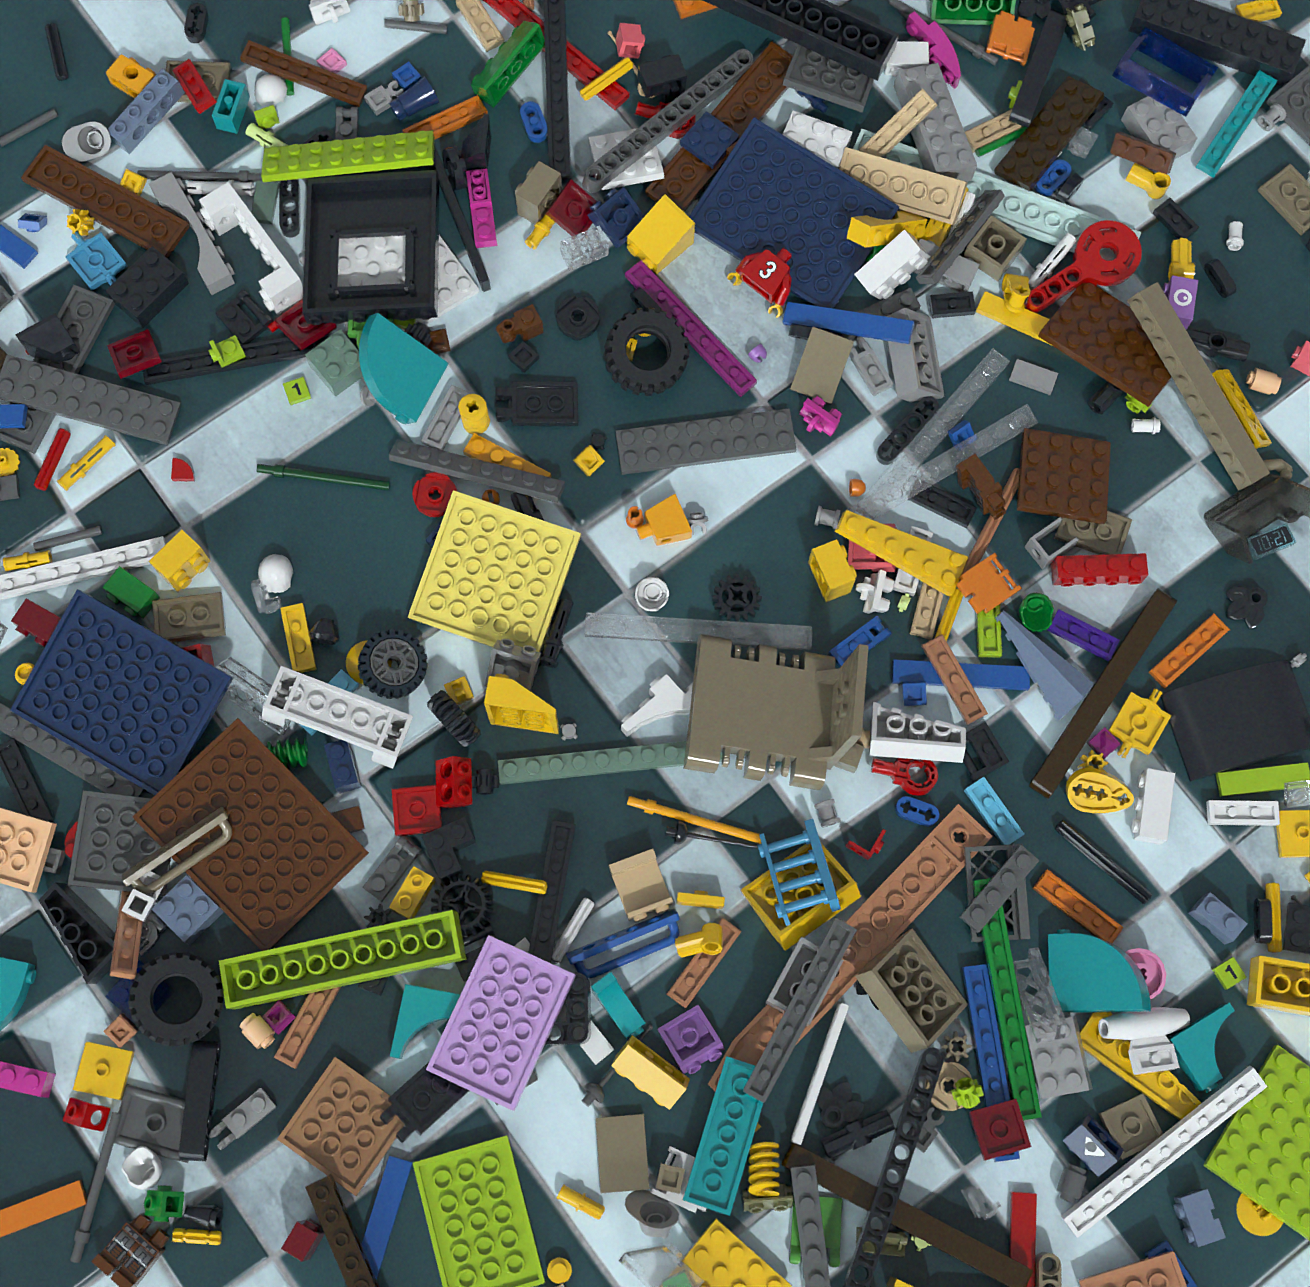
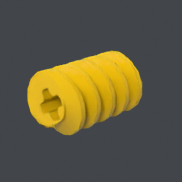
M467 394L462 397L458 408L464 429L472 435L474 433L477 435L482 434L488 429L490 424L485 400L477 394Z
M761 1142L750 1146L749 1154L751 1156L748 1162L751 1166H749L748 1171L752 1175L749 1176L748 1181L752 1185L749 1186L748 1191L752 1195L763 1198L779 1196V1192L773 1191V1188L780 1186V1183L773 1181L774 1178L780 1176L778 1172L773 1171L774 1168L779 1167V1163L772 1161V1159L779 1158V1153L772 1152L773 1149L779 1148L778 1143Z

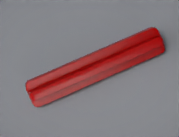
M62 428L58 429L34 482V486L42 491L47 489L71 436L69 431Z

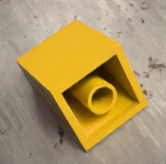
M665 194L627 236V249L633 256L637 255L657 275L694 243L695 222Z

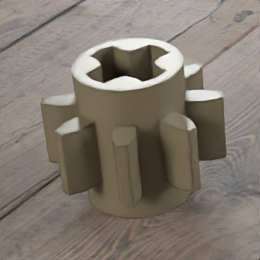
M403 0V3L398 5L399 16H404V21L407 22L419 21L420 15L425 14L424 3H419L418 0Z
M955 1031L952 1034V1039L947 1035L944 1036V1040L947 1042L945 1045L940 1046V1048L946 1050L945 1058L953 1056L954 1061L959 1062V1055L964 1058L969 1057L965 1051L971 1048L972 1045L966 1044L967 1035L958 1037V1033ZM959 1042L958 1048L960 1051L953 1052L952 1048L954 1046L952 1043Z

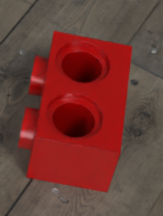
M451 756L437 760L436 807L455 809L472 805L471 758Z

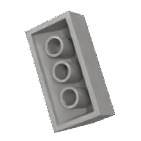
M903 308L886 316L911 320L915 323L910 344L888 341V351L891 355L892 372L896 385L895 391L898 398L909 402L920 401L927 396L935 399L944 398L931 317L908 308Z

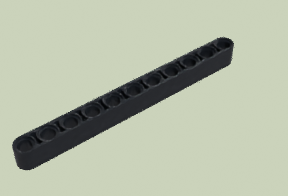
M928 1048L919 1057L843 1287H870L944 1063L943 1053L938 1048ZM927 1054H932L936 1057V1066H931L926 1062ZM919 1077L928 1079V1089H923L919 1086ZM912 1100H917L921 1103V1112H915L911 1109L910 1103ZM904 1123H909L913 1126L914 1134L912 1136H908L903 1132L902 1127ZM897 1146L903 1147L906 1150L905 1159L902 1160L896 1157L895 1148ZM888 1170L897 1172L899 1177L897 1183L888 1181ZM880 1194H887L890 1197L889 1207L880 1205ZM874 1217L882 1221L883 1227L879 1232L871 1228V1220ZM865 1242H870L874 1245L875 1251L872 1256L864 1254L862 1247ZM857 1266H862L866 1270V1278L863 1281L856 1279L854 1275V1270Z

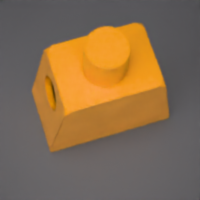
M676 494L646 510L644 513L646 524L636 527L640 540L652 536L657 546L687 540L692 537V529Z

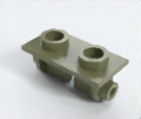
M1081 3L1075 6V10L1066 8L1068 15H1065L1068 26L1073 29L1074 35H1072V40L1075 47L1085 51V45L1087 47L1094 45L1096 37L1092 25L1083 27V24L1089 22L1090 19L1086 7H1083Z
M786 1184L773 1188V1191L780 1193L777 1197L763 1198L752 1195L748 1191L749 1187H747V1190H742L743 1209L750 1213H761L768 1209L785 1211L788 1208H792L793 1205L791 1186H786Z
M857 1227V1228H856V1245H857V1242H858V1239H859V1236H860L862 1227ZM888 1231L880 1254L905 1257V1245H907L908 1236L903 1232ZM865 1242L863 1244V1252L874 1253L875 1248L872 1243Z

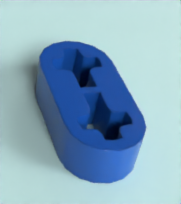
M902 797L895 805V811L899 817L922 826H932L939 819V811L934 805L912 797ZM908 802L909 807L916 811L909 810L907 813H904L900 805ZM927 810H930L931 815L934 816V818H930L929 821H926L925 815H922L918 812L920 811L925 813Z

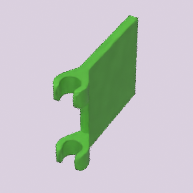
M793 1194L789 1262L791 1264H798L801 1260V1247ZM819 1197L825 1245L827 1249H830L828 1265L836 1268L840 1265L842 1198Z

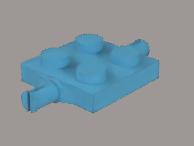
M75 232L76 236L73 233L71 238L77 243V247L65 256L68 262L91 291L106 282L111 286L117 280L115 278L116 274L128 267L125 261L101 232L93 238L84 240L79 232Z

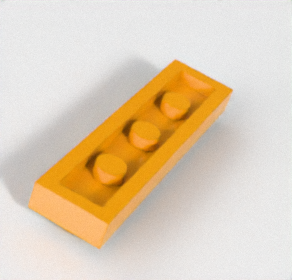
M475 433L463 450L464 455L470 458L551 478L550 472Z

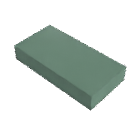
M257 180L251 213L258 223L273 225L279 192L278 182L263 183V181Z

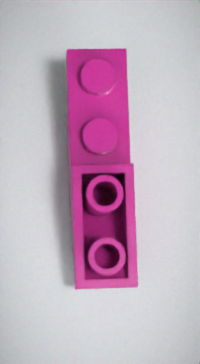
M914 11L908 16L905 28L919 42H928L929 64L938 63L945 82L954 89L957 88L961 77L960 65L950 40L935 21L928 25Z
M486 168L466 171L476 248L497 246L488 170Z

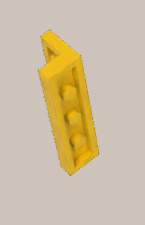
M1216 370L1213 372V377L1255 448L1258 449L1272 443L1230 370Z

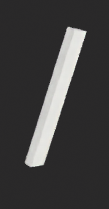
M523 938L514 947L528 953L530 943L526 938ZM566 999L557 1016L561 1022H567ZM578 1003L573 1006V1013L575 1015H581L584 1012ZM591 1021V1037L588 1042L580 1046L593 1063L597 1065L614 1051V1048ZM581 1026L573 1031V1037L576 1040L582 1039L585 1035V1030Z
M838 1004L790 1139L791 1142L797 1145L802 1143L849 1005Z

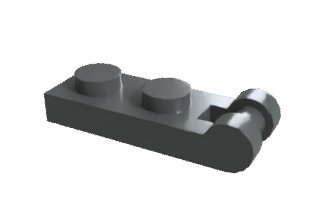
M336 107L335 140L358 137V107H351V109ZM344 117H351V121H344Z
M404 835L398 839L393 849L363 886V889L381 902H383L422 851L419 846H413L409 843V839ZM402 850L408 853L405 859L399 856Z

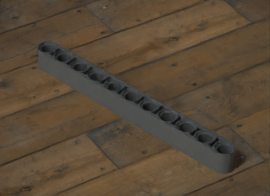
M746 49L736 51L590 165L583 178V188L589 193H596L739 81L753 62L751 52Z

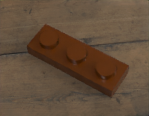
M1123 132L1116 133L1110 151L1113 155L1166 175L1170 173L1176 156V152Z

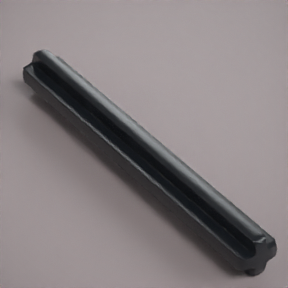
M1061 820L1056 825L1055 830L1142 904L1150 900L1152 893L1065 820Z

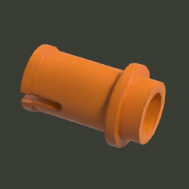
M633 506L628 510L626 523L629 527L636 529V527L644 523L642 510L639 509L638 511L637 506Z

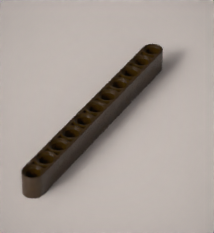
M1157 588L1031 780L1030 788L1047 799L1051 797L1177 602L1175 598Z
M791 1142L781 1163L782 1166L791 1170L792 1166L815 1164L819 1186L868 1211L876 1186ZM880 1194V1205L889 1207L890 1197L887 1194ZM898 1199L890 1224L926 1241L931 1246L1008 1287H1027L1033 1273L1032 1269Z

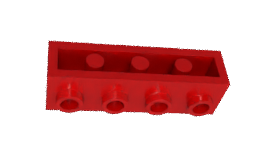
M1146 553L1056 556L1051 563L1052 583L1062 587L1073 585L1093 586L1096 584L1117 585L1119 583L1136 585L1142 583L1149 575Z

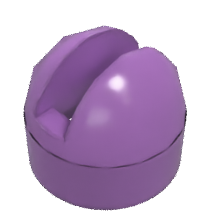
M760 343L748 353V356L754 362L760 363L762 362L761 357L766 359L767 351Z

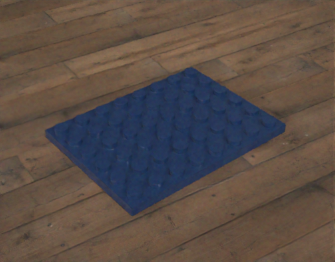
M754 117L689 215V218L695 222L694 233L740 261L747 255L763 252L764 250H769L776 255L782 248H785L792 255L786 263L790 267V275L792 277L790 292L810 305L834 309L855 278L854 274L860 270L874 246L865 248L847 239L851 217L867 215L873 218L892 220L900 206Z
M77 589L10 711L146 791L156 795L184 769L234 677L82 590Z

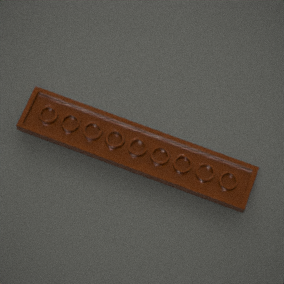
M771 42L712 111L711 115L739 134L740 139L752 119L755 117L761 121L789 88L783 85V81L793 55L774 42ZM682 147L663 169L664 179L654 180L645 190V195L658 202L666 194L685 212L718 173L728 155L726 154L712 169Z

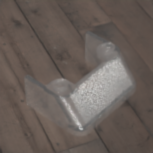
M661 1242L626 1248L618 1258L619 1262L646 1287H700L704 1282L681 1261L683 1254L671 1242L668 1245Z

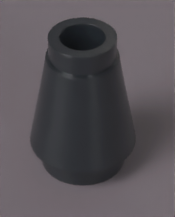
M188 1204L184 1211V1219L211 1230L221 1225L223 1209L219 1208L217 1204Z

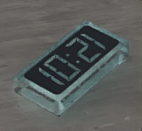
M1287 523L1245 540L1254 560L1297 543Z

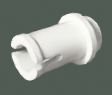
M1235 221L1229 224V239L1226 241L1229 250H1240L1244 244L1242 239L1243 224L1241 222Z
M1152 417V419H1132L1131 431L1132 433L1151 432V434L1160 432V419H1156V417Z

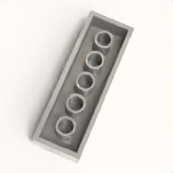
M939 64L899 69L894 88L902 108L922 88L938 105L910 131L924 169L965 182L972 181L977 163Z

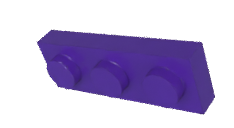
M1060 609L1056 611L1052 624L1047 630L1106 661L1111 659L1120 641Z

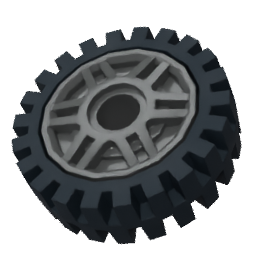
M389 629L388 631L383 630L373 635L363 646L358 658L360 679H363L365 687L368 686L370 688L369 691L377 693L379 697L385 696L386 699H398L402 696H407L418 688L428 668L427 654L424 653L423 645L420 646V641L417 638H412L410 633L405 634L403 630L395 631V629ZM387 661H396L398 668H390Z

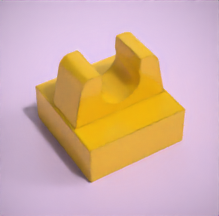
M465 676L444 684L447 694L457 705L474 698Z

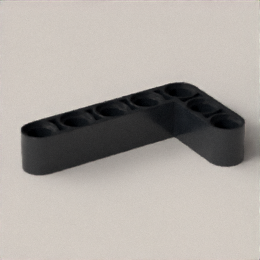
M573 973L576 975L575 979L582 978L584 980V987L579 991H575L572 983L566 997L567 1022H555L552 1027L560 1029L561 1035L559 1039L553 1041L548 1036L544 1046L582 1045L589 1041L591 1037V985L589 979L582 973ZM578 1002H582L585 1007L581 1015L573 1013V1006ZM581 1026L585 1030V1035L582 1039L576 1040L573 1037V1031Z

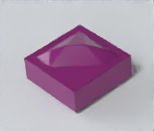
M1104 727L1087 744L1097 755L1103 753L1102 758L1104 760L1121 743Z
M278 1000L262 1016L278 1035L296 1018L281 1000Z

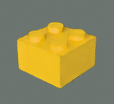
M183 530L177 533L149 560V563L157 573L177 592L187 588L192 582V578L197 573H202L210 562L203 549Z
M837 539L813 548L808 561L825 602L850 593L857 577L854 567L852 565L849 566L846 560L847 552L845 547L840 545Z

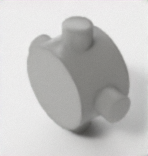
M1300 652L1290 661L1291 667L1298 668L1307 660V655Z
M575 723L562 724L560 726L563 734L561 738L564 741L566 739H576L578 737L575 729L577 725Z

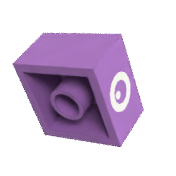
M1172 275L1168 283H1164L1162 290L1184 328L1187 329L1193 320L1198 280Z

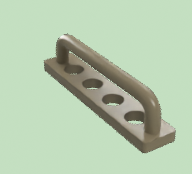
M220 807L122 874L123 883L126 886L131 884L135 890L143 894H151L225 845L232 836V827L227 821L228 814L224 807ZM219 825L223 833L220 837L152 883L145 885L139 879L215 826Z

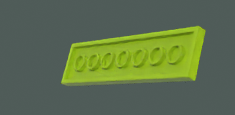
M433 130L264 148L261 177L264 183L434 165Z

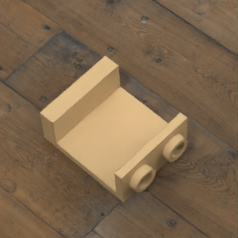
M653 849L609 865V870L629 921L634 919L635 922H639L648 918V913L656 911L657 914L670 910L669 906L673 904V900L666 888Z

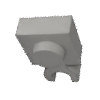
M396 80L392 81L387 89H384L381 85L364 95L365 101L376 116L390 108L389 103L392 99H396L398 95L404 92L403 89L394 91L398 87Z

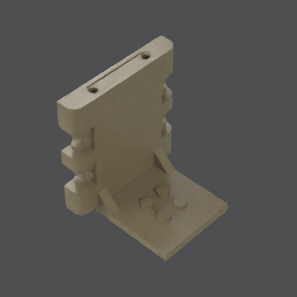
M700 634L697 641L683 769L714 774L718 769L720 752H722L721 765L726 768L730 763V754L737 755L736 769L742 770L745 756L743 775L745 779L761 781L765 774L766 764L767 773L773 775L776 767L775 763L779 761L782 762L781 776L783 777L788 776L791 763L789 786L820 790L825 783L826 770H831L862 736L869 645L859 644L838 669H835L834 656L804 651L800 658V669H798V655H793L791 667H786L785 654L779 652L776 665L777 647L759 644L756 648L755 661V650L749 647L746 653L747 658L744 660L740 659L741 647L739 645L734 646L733 656L730 657L731 639Z

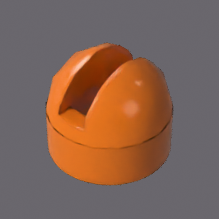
M850 479V497L861 496L866 490L865 483L860 479Z
M488 489L483 493L482 500L489 502L488 494H492L494 502L490 503L499 505L500 496L496 490Z

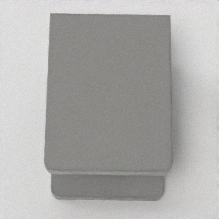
M1061 517L1031 537L1025 545L1026 550L1042 570L1050 565L1056 556H1062L1071 550L1079 540L1077 537L1050 556L1040 546L1038 541L1059 526L1063 520Z

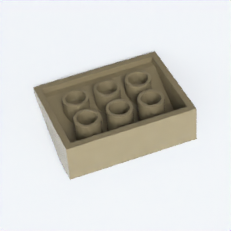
M909 929L870 960L855 975L856 979L911 1053L929 1048L968 1005L913 929Z

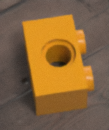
M122 54L106 71L110 83L133 98H136L156 76V73L147 67L145 69L134 58H127Z

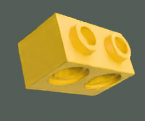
M413 866L389 908L407 920L415 918L435 885V878Z

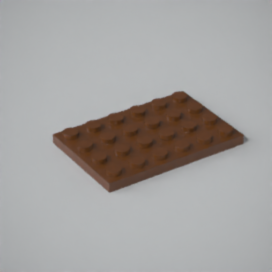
M1092 283L1079 285L1038 335L1047 343L1150 407L1172 379L1131 307Z

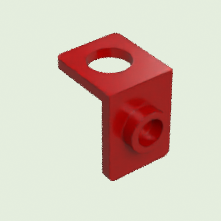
M883 829L870 851L865 850L850 840L845 847L869 860L874 852L878 854L885 842L881 839L886 830Z
M70 1097L63 1121L81 1128L102 1132L105 1129L110 1108ZM99 1110L102 1114L101 1120L97 1124H92L91 1116L95 1111Z

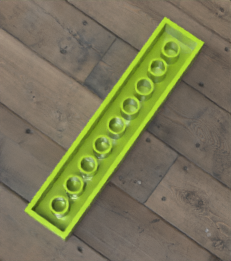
M449 910L219 960L226 1009L235 1010L467 959L458 912Z

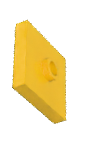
M1310 810L1279 811L1280 824L1276 826L1279 858L1310 857Z
M86 1042L73 1090L122 1100L135 1052Z

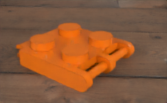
M1001 10V13L999 15L996 14L993 19L985 52L1001 55L1005 60L1009 58L1025 66L1035 28L1031 27L1032 21L1021 17L1014 21L1015 15Z
M993 553L959 577L961 581L956 584L965 598L970 594L973 596L968 602L977 614L981 611L987 614L1022 589L1010 577L1009 570H1005L998 561L996 553ZM992 560H993V562L996 564V566L999 568V570L1001 571V573H999L998 570L995 568V566L992 564V562H991ZM1003 577H1005L1008 580V582L1014 589H1011V587L1007 584Z

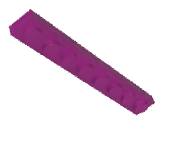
M642 260L625 272L627 280L635 288H642L663 311L667 312L666 316L668 318L673 316L678 320L676 324L678 327L683 326L685 330L684 337H688L689 344L740 397L757 384V380Z

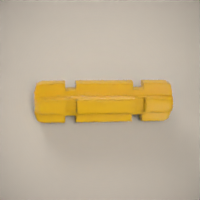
M175 1228L172 1235L173 1242L186 1241V1243L219 1245L222 1240L221 1231L209 1232V1230L187 1229L186 1231L185 1228Z

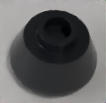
M321 618L320 621L315 622L308 634L313 642L319 644L335 645L340 640L337 625L334 624L333 620Z

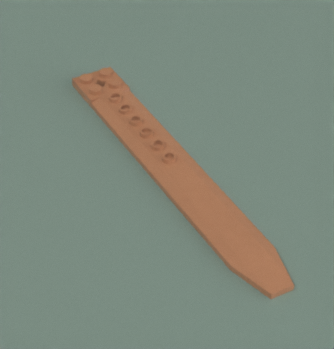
M959 804L845 922L857 929L842 957L844 961L809 1026H805L797 1043L857 981L855 975L870 960L892 944L965 866L964 847L984 846L993 837ZM954 832L957 834L962 832L964 834V843L954 841ZM970 852V857H971V859H972L978 852ZM767 1004L732 1041L708 1083L714 1091H716L726 1056L755 1066L757 1065L784 1013Z

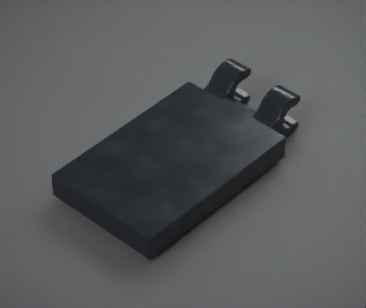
M512 382L511 388L496 387V401L508 400V408H497V422L512 420V426H578L577 382Z
M428 1062L388 1098L392 1105L379 1118L387 1125L397 1115L405 1124L396 1135V1138L403 1143L415 1131L421 1136L470 1090L426 1070Z

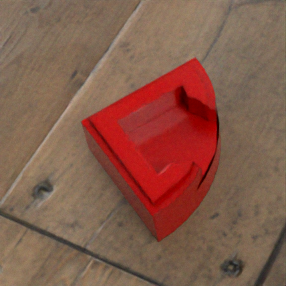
M172 459V481L195 482V475L191 467L181 459Z

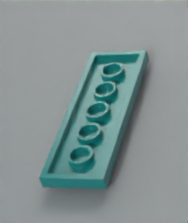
M726 1056L683 1201L730 1216L763 1106L761 1101L743 1092L755 1065Z

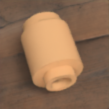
M1255 368L1254 371L1249 372L1246 383L1249 384V389L1270 395L1271 393L1276 394L1278 392L1282 378L1278 377L1276 373Z
M255 1013L250 1014L239 1026L242 1029L243 1035L257 1049L261 1047L266 1049L275 1040L273 1037L275 1034L274 1030L260 1015L256 1016Z

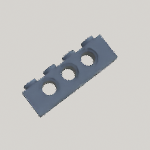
M161 69L108 128L113 142L130 155L185 93L179 81L164 69Z

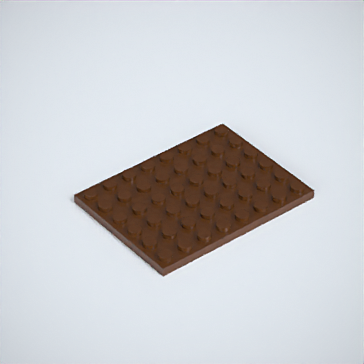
M239 718L132 817L163 847L220 807H224L228 814L227 821L232 827L230 840L185 872L262 951L269 950L369 854L354 836ZM219 825L215 826L171 856V858L177 864H180L220 837L223 833Z

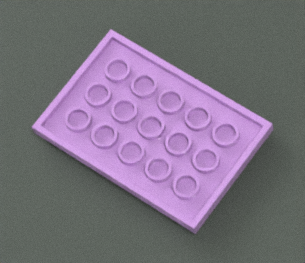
M488 935L426 1070L515 1111L576 975Z

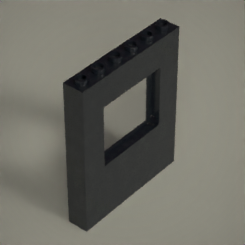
M437 171L346 174L308 178L302 309L307 324H341L348 322V320L363 323L370 315L379 313L387 320L398 319L406 321L417 318L423 320L438 318L439 178ZM406 236L405 284L338 287L339 239Z

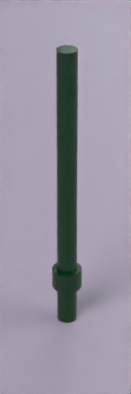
M257 464L258 473L272 474L278 478L287 476L390 490V482L287 468L281 464H275V466Z

